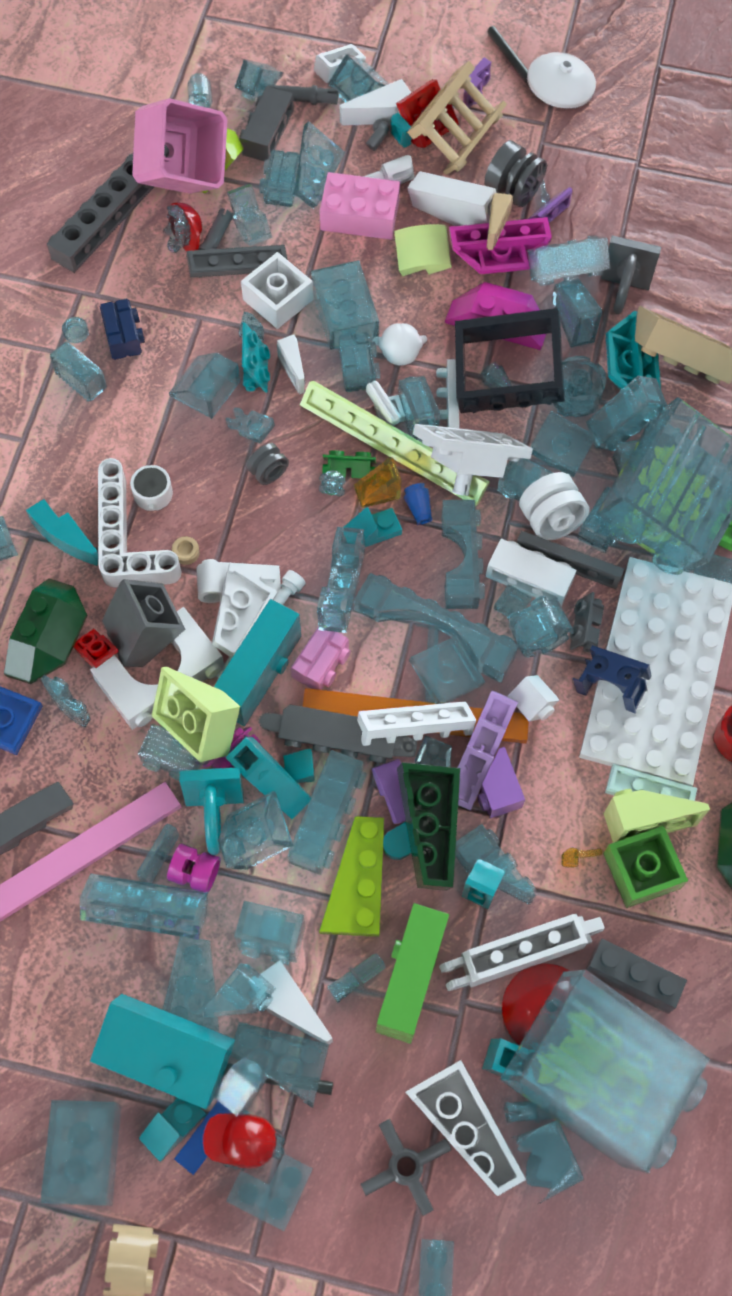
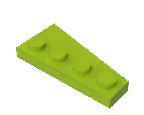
M355 816L319 934L379 937L384 818Z

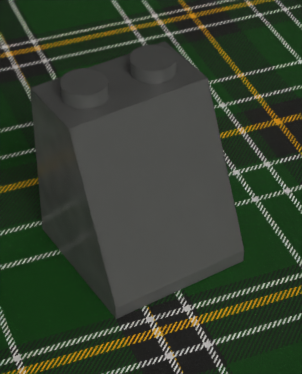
M123 579L119 583L102 619L107 635L118 649V658L124 667H144L186 630L163 583Z

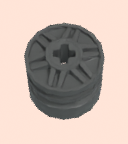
M509 140L498 149L492 158L485 175L484 184L487 187L496 188V193L512 195L514 204L518 207H523L534 197L543 182L548 166L547 161L540 157L537 158V155L534 153L527 154L526 148Z

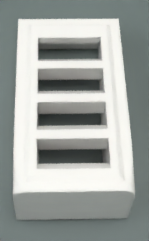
M351 44L316 55L314 72L325 83H328L365 62L366 57Z
M291 335L277 341V355L296 391L302 394L305 388L304 373L297 338L295 335Z

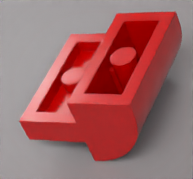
M431 79L396 103L400 115L411 127L441 90L437 79ZM447 104L445 106L447 109L446 113L459 125L452 104ZM439 119L433 121L434 129L441 137L449 132ZM421 134L415 139L411 137V142L419 148H425L433 143L427 135L423 136Z

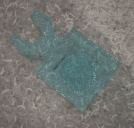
M237 407L233 409L234 415L237 418L231 419L227 417L225 419L227 426L231 429H238L240 436L260 444L275 426L273 418L253 410L248 415H245L244 411Z

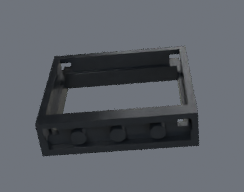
M558 308L455 321L456 399L460 413H477L478 411L487 410L500 411L505 408H526L531 405H552V403L565 402L561 323ZM552 333L554 381L466 391L465 344Z

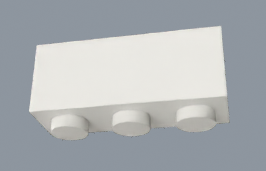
M500 539L488 564L486 577L561 608L577 570L571 568L565 562H556L549 559L541 552L525 549L515 541Z

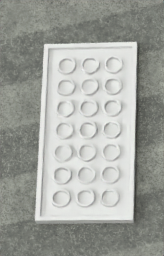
M629 557L606 650L649 664L652 676L650 680L645 679L648 691L645 692L636 709V714L625 709L622 697L624 693L617 686L604 680H598L579 758L611 767L613 764L693 786L732 607L731 583Z

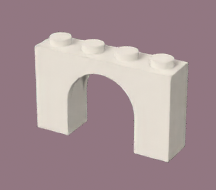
M182 607L177 613L186 630L171 642L181 655V664L178 672L201 682L207 678L212 679L222 670L224 665L223 656L216 647L212 646V642L187 610ZM115 655L98 668L93 667L90 669L94 680L132 730L136 727H143L152 720L158 684L147 685L133 679Z

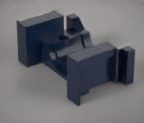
M592 645L590 648L592 661L585 659L587 666L580 679L573 678L576 692L587 696L593 683L596 684L598 680L610 682L624 693L622 697L625 709L636 714V709L645 692L648 691L645 679L650 680L652 676L650 665Z

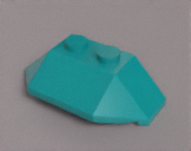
M633 311L605 333L608 378L621 392L636 401L660 407L662 406L659 354L657 353L653 357L641 351L643 346L635 341L637 311Z

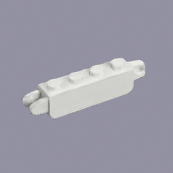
M572 914L463 952L461 957L445 962L439 967L442 973H448L460 967L464 968L466 976L455 978L446 983L448 991L470 985L471 988L584 949L587 944L592 943L590 936L602 932L605 927L600 917L584 922L583 916L578 917L577 914Z

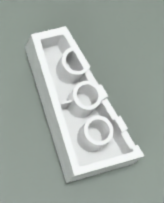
M461 1060L406 1091V1094L497 1196L526 1180Z

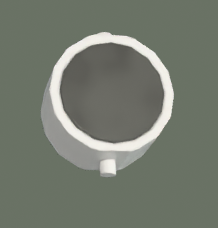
M147 465L139 468L132 475L130 481L134 500L139 507L147 511L160 510L171 501L173 490L169 474L165 469L157 465Z

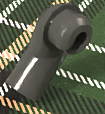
M378 119L373 124L375 132L366 142V145L373 151H376L389 131L390 127L386 121L383 122L381 119Z

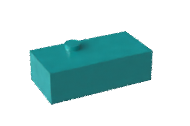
M272 599L268 601L214 685V688L226 693L240 706L237 723L244 727L278 673L283 674L289 663L288 657L301 638L300 614Z
M121 994L110 1002L90 1062L207 1109L216 1097L236 1039Z

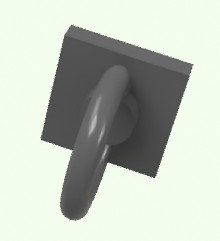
M612 235L601 279L620 284L613 307L615 314L623 312L630 286L649 291L661 251L660 246Z

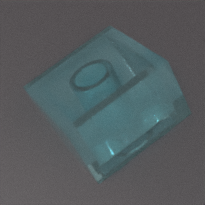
M218 353L197 356L171 389L169 396L212 419L240 383L239 366Z
M271 791L227 815L218 840L227 869L248 870L293 846L275 791Z

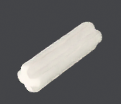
M377 381L368 383L366 385V392L384 420L392 426L399 424L401 416Z

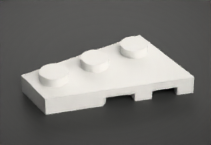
M231 562L226 572L212 646L232 658L270 599L273 600L277 591Z

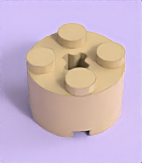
M113 1224L112 1232L119 1233L118 1238L110 1240L104 1282H110L111 1287H104L103 1296H144V1294H151L154 1270H148L149 1257L156 1258L159 1235L152 1234L153 1228Z

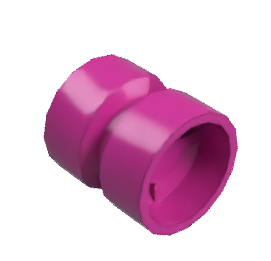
M181 843L171 859L167 880L182 886L190 883L191 889L208 894L217 877L221 858L207 852L199 855L196 848ZM193 861L195 862V864L193 866L191 874H188Z

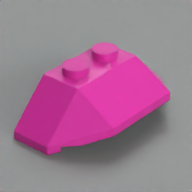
M547 217L506 221L493 250H488L487 248L489 223L449 227L453 251L479 274L530 270L552 239Z
M483 282L452 300L445 323L455 326V321L538 311L539 308L533 295ZM546 334L502 340L541 350Z

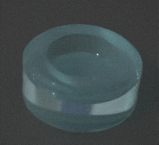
M71 317L62 325L63 335L71 343H80L88 337L87 323L80 317Z

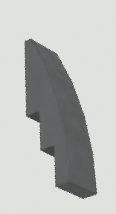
M59 782L44 788L0 813V855L19 846L20 840L45 828L48 821L72 810L74 803Z

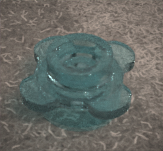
M328 471L320 475V492L336 496L344 495L343 485L345 484V479L341 473Z

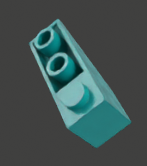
M245 737L225 757L235 768H240V773L245 779L291 819H294L313 800L254 737Z

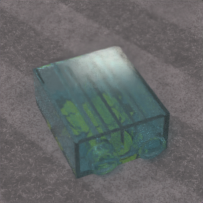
M677 397L652 416L596 514L609 523L610 533L618 540L629 544L637 543L654 555L652 558L653 563L665 573L680 575L683 571L688 573L709 562L732 520V436Z
M577 970L562 973L500 1080L621 1167L649 1173L651 1167L655 1169L661 1168L672 1156L676 1148L677 1137L671 1133V1130L682 1110L690 1112L702 1100L707 1089V1081L701 1077V1074L710 1059L589 971Z

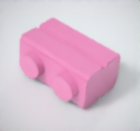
M319 624L292 665L291 677L302 684H306L311 689L322 690L324 686L329 687L336 676L334 670L339 663L343 665L350 655L351 650L348 649L349 639L338 632H334L331 628Z

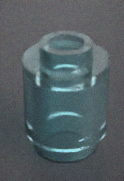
M197 73L192 75L187 84L189 103L210 108L212 105L210 81L204 74Z

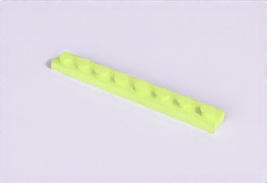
M309 382L300 403L302 407L453 493L452 489L454 488L457 473L431 458L432 448L422 444V442L317 382ZM473 475L469 496L455 495L477 506L490 481L481 476Z

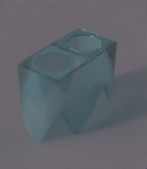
M559 1120L518 1135L520 1137L516 1140L519 1145L517 1150L520 1152H531L526 1165L527 1184L551 1188L548 1195L538 1204L584 1180Z

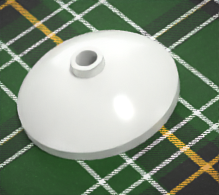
M553 52L537 57L531 63L527 74L528 84L532 92L545 103L559 108H576L586 104L592 98L596 88L595 77L590 68L579 58L566 53Z

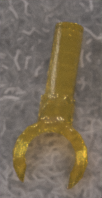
M573 847L569 848L562 854V866L568 868L578 867L579 858L601 856L603 854L602 849L579 850Z

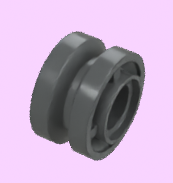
M269 443L260 447L252 454L247 462V469L251 474L255 475V478L261 485H268L277 480L286 471L289 460L284 454L280 453V449L274 443Z

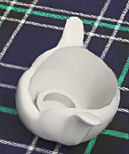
M396 323L388 326L383 332L382 337H374L372 342L379 346L384 357L390 363L403 366L412 363L416 359L423 344L427 342V337L424 335L419 336L417 330L409 324Z

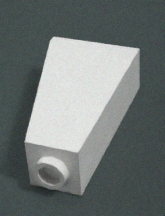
M419 171L414 180L410 182L408 193L413 207L453 226L489 223L492 198L494 193H496V188Z

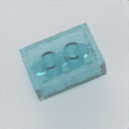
M359 260L310 271L311 280L313 281V297L330 350L371 341L374 337H379V318Z
M51 1100L40 1203L51 1205L112 1206L121 1105L116 1102Z

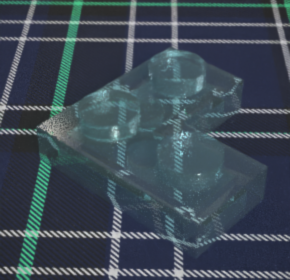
M284 1154L270 1185L241 1170L226 1202L285 1231L313 1168Z

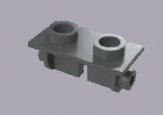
M594 592L579 599L574 607V614L576 615L574 626L570 631V650L582 646L585 652L591 653L590 648L592 645L598 647L600 629L592 627V624L596 626L601 625L604 605L602 600L594 598Z

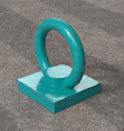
M240 768L180 771V785L186 807L204 806L207 850L209 854L215 856L220 852L221 848L220 806L244 803Z

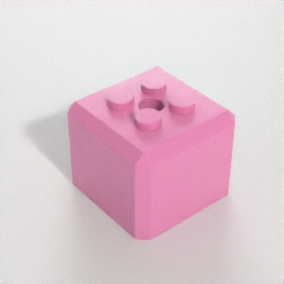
M170 98L141 106L135 111L132 176L136 182L189 194L218 189L224 184L227 137L226 116L222 111ZM165 145L169 149V156L167 158L164 156Z

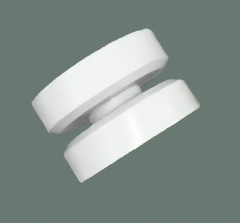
M563 472L552 473L533 482L524 491L519 503L525 517L530 521L535 534L546 540H556L576 530L585 521L590 509L582 494L578 492V488L570 475Z

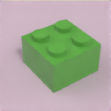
M664 825L609 844L603 853L626 909L680 890L688 882Z

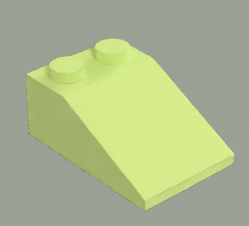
M162 667L152 717L199 762L227 756L233 740L240 706L223 691L169 667Z
M624 789L614 794L603 814L612 842L614 843L663 825L667 833L697 826L710 808L707 803L645 790L632 792L631 789Z

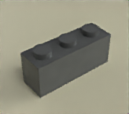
M266 86L263 94L257 98L254 112L249 114L246 129L240 133L239 140L244 148L242 155L270 162L294 112L293 93Z
M601 939L596 945L584 972L667 1014L676 1009L687 982L686 979L604 939Z

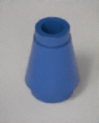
M417 483L406 487L403 498L417 524L423 525L431 522L433 519L431 516L429 489L425 488L424 483Z

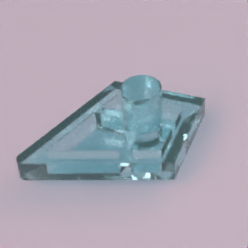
M425 735L414 763L451 767L452 746Z

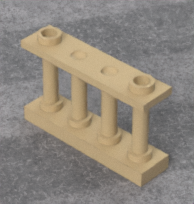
M470 61L453 73L407 132L413 139L421 134L423 136L427 135L450 160L449 165L443 171L446 175L454 170L458 172L466 165V157L488 128L501 119L503 116L501 111L507 105L505 101H502L493 107L472 84L469 75L475 67ZM459 88H464L487 114L481 122L458 97L459 93L457 91ZM447 104H452L475 130L470 137L446 113L447 109L445 106ZM435 119H439L463 145L458 153L434 129L433 121Z

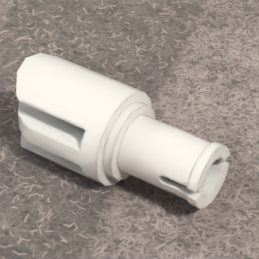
M405 155L382 164L380 171L362 177L400 181V184L413 180L415 175L412 158L410 155Z

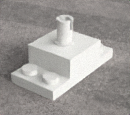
M415 424L413 435L422 440V444L433 447L431 458L457 473L452 492L462 496H469L473 475L503 478L507 460L518 462L519 458L530 459L533 448L504 433Z

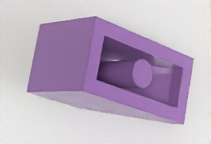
M505 747L499 748L482 783L480 794L477 795L482 811L487 810L489 818L521 809L525 802V797Z

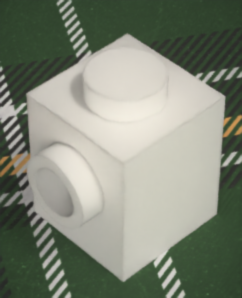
M538 675L525 677L508 695L509 698L518 701L516 707L528 721L539 719L543 721L555 711L553 706L559 701L557 696Z

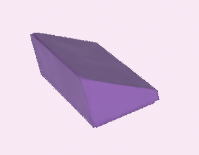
M569 187L554 196L528 219L547 217L550 223L569 207L572 188Z

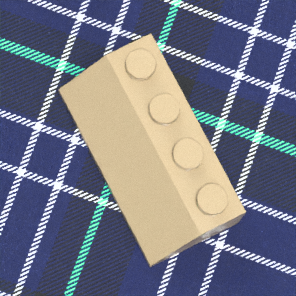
M642 306L639 307L635 341L643 346L641 351L653 357L659 353L664 356L662 360L674 366H677L678 362L685 365V370L695 375L703 372L706 374V379L716 384H719L720 381L728 384L731 383L732 348L649 309Z

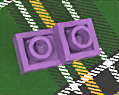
M485 57L469 75L471 77L470 81L481 94H483L482 86H485L491 77V62ZM464 89L463 103L469 108L477 103Z
M399 759L371 768L380 796L385 797L393 824L406 821L397 774V767L401 764Z

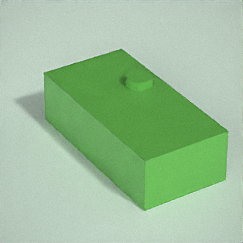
M416 903L413 904L403 940L396 939L391 958L396 959L377 1021L376 1033L411 1044L449 914Z

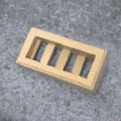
M494 193L487 239L488 250H493L511 213L512 195Z

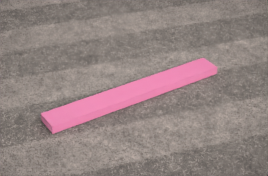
M167 783L160 784L0 884V922L180 809L181 805Z

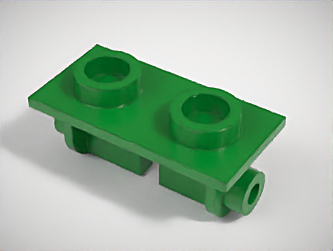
M330 450L329 455L323 454V459L328 460V464H323L322 474L327 475V477L346 478L347 468H352L351 478L370 480V477H375L376 467L370 465L371 463H376V457H371L369 452H355V456H345L344 451Z

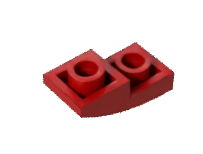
M94 628L78 639L73 646L75 651L94 668H98L119 652L104 635H100Z

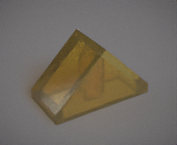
M393 457L386 459L354 484L362 508L400 499L401 477Z

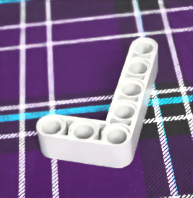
M114 458L105 459L98 468L99 569L105 584L117 588L123 579L163 584L175 583L180 579L182 572L178 556L174 552L160 550L127 553L126 478L122 464ZM110 474H116L113 477H108ZM111 497H117L114 500H108ZM117 520L115 524H108L110 521ZM112 544H118L115 548H108ZM166 565H173L171 569H162ZM138 567H146L143 571H135ZM118 568V571L115 573H108L109 570Z

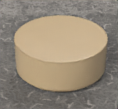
M180 537L172 545V552L178 556L179 564H192L199 557L198 543L191 537Z

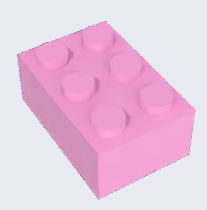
M328 172L320 207V230L392 240L399 206L400 181Z

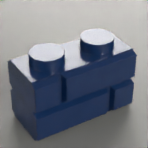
M127 298L117 300L115 303L101 304L99 307L112 359L117 360L126 358V356L140 355L142 353L140 344L145 343L142 328L136 329L135 323L140 322L137 308H131L130 300Z

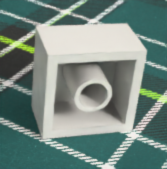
M278 252L241 281L243 300L277 329L313 301V281Z

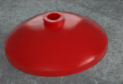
M538 964L519 972L510 981L502 999L503 1023L511 1039L518 1046L528 1050H553L558 1039L565 1033L563 1013L566 1000L571 995L581 994L590 1001L593 1008L591 995L583 981L572 971L555 964ZM545 1003H554L556 1010L554 1012L547 1011Z

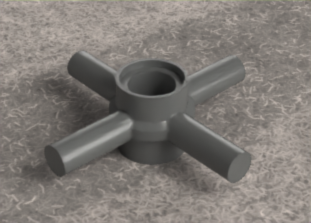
M390 1119L380 1123L379 1127L393 1155L389 1161V1169L360 1184L365 1196L395 1181L400 1185L409 1187L422 1216L432 1212L434 1209L419 1179L423 1173V1165L451 1151L447 1139L445 1138L417 1153L412 1149H404ZM409 1158L414 1162L415 1171L411 1176L405 1177L398 1172L397 1162L400 1159Z

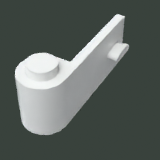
M207 559L196 567L198 599L201 602L216 603L221 601L226 572L230 563ZM233 563L277 591V594L281 590L279 566Z

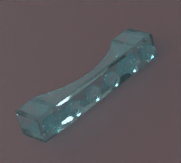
M370 573L354 599V611L377 622L409 620L439 629L449 635L464 649L472 660L476 671L502 683L516 657L519 645L510 637L505 635L499 636L481 623H473L466 620L459 612H450L432 599L425 600L417 596L413 590L407 587L401 588L393 584L385 576H376Z

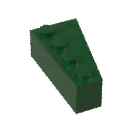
M402 762L397 767V774L417 888L447 891L453 888L460 768Z

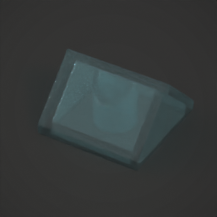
M349 54L345 55L328 82L330 88L338 89L339 96L345 102L389 84L365 60Z

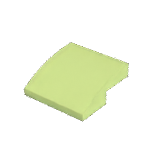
M418 225L394 231L399 272L402 276L426 269L428 274L452 268L446 225Z

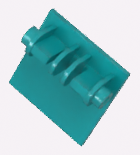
M243 322V386L249 392H253L257 387H261L267 393L268 381H270L268 370L269 348L262 343L256 332L252 331Z

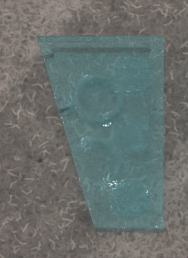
M309 121L303 127L294 194L313 209L319 204L323 196L327 173H335L345 151Z
M180 935L163 1010L220 1033L210 940Z
M239 1022L231 1056L260 1075L269 1077L278 1083L279 1087L288 1093H294L303 1099L304 1103L313 1108L329 1044Z

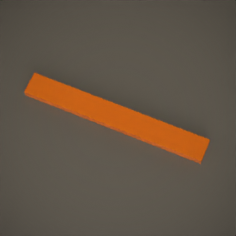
M305 688L302 707L358 717L359 711L435 705L439 703ZM469 707L476 719V727L483 708ZM513 713L501 741L527 743L529 721L522 713ZM463 730L450 731V734H449V735L464 736V737H471V736H472V735H467V736H466V735L464 734Z

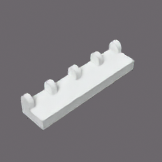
M447 359V368H438L436 370L438 378H446V388H438L436 390L437 397L447 398V410H438L437 418L447 420V427L459 428V406L456 399V359Z
M466 702L359 711L357 718L362 730L361 741L363 746L370 745L371 739L386 738L387 743H395L396 736L413 735L414 740L417 741L422 740L423 734L440 732L441 738H447L450 731L463 730L466 736L472 735L476 719Z

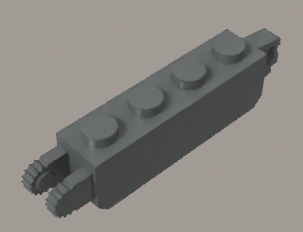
M289 705L283 709V715L269 714L268 712L262 714L260 719H258V723H260L264 730L267 729V731L279 733L278 738L285 740L284 745L301 748L302 743L311 744L314 751L329 753L330 748L341 750V756L357 758L358 753L370 755L369 761L386 763L387 758L415 757L417 741L408 736H396L395 743H387L386 738L371 739L370 745L363 746L361 741L362 730L357 721V716Z

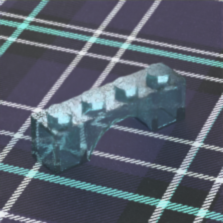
M443 500L441 510L442 537L454 541L464 554V561L460 566L446 573L444 583L445 609H478L480 599L485 597L484 583H479V574H483V558H478V550H482V534H477L476 526L481 524L480 510L475 509V500Z
M337 527L332 545L329 581L327 587H322L317 605L319 630L347 633L365 555L364 529Z

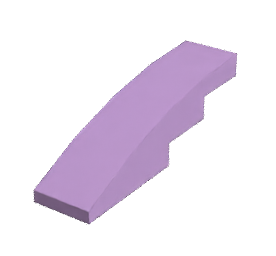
M493 690L489 695L458 766L460 768L458 805L470 811L518 704V701Z

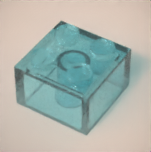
M244 901L234 935L238 949L242 950L243 955L253 958H259L260 954L272 957L271 961L275 963L281 961L283 965H289L290 961L297 963L306 929L304 915Z

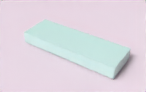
M613 764L611 767L605 793L613 796L618 791L631 789L632 792L645 790L695 801L697 792L696 787Z

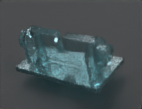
M421 1239L419 1296H452L454 1241Z

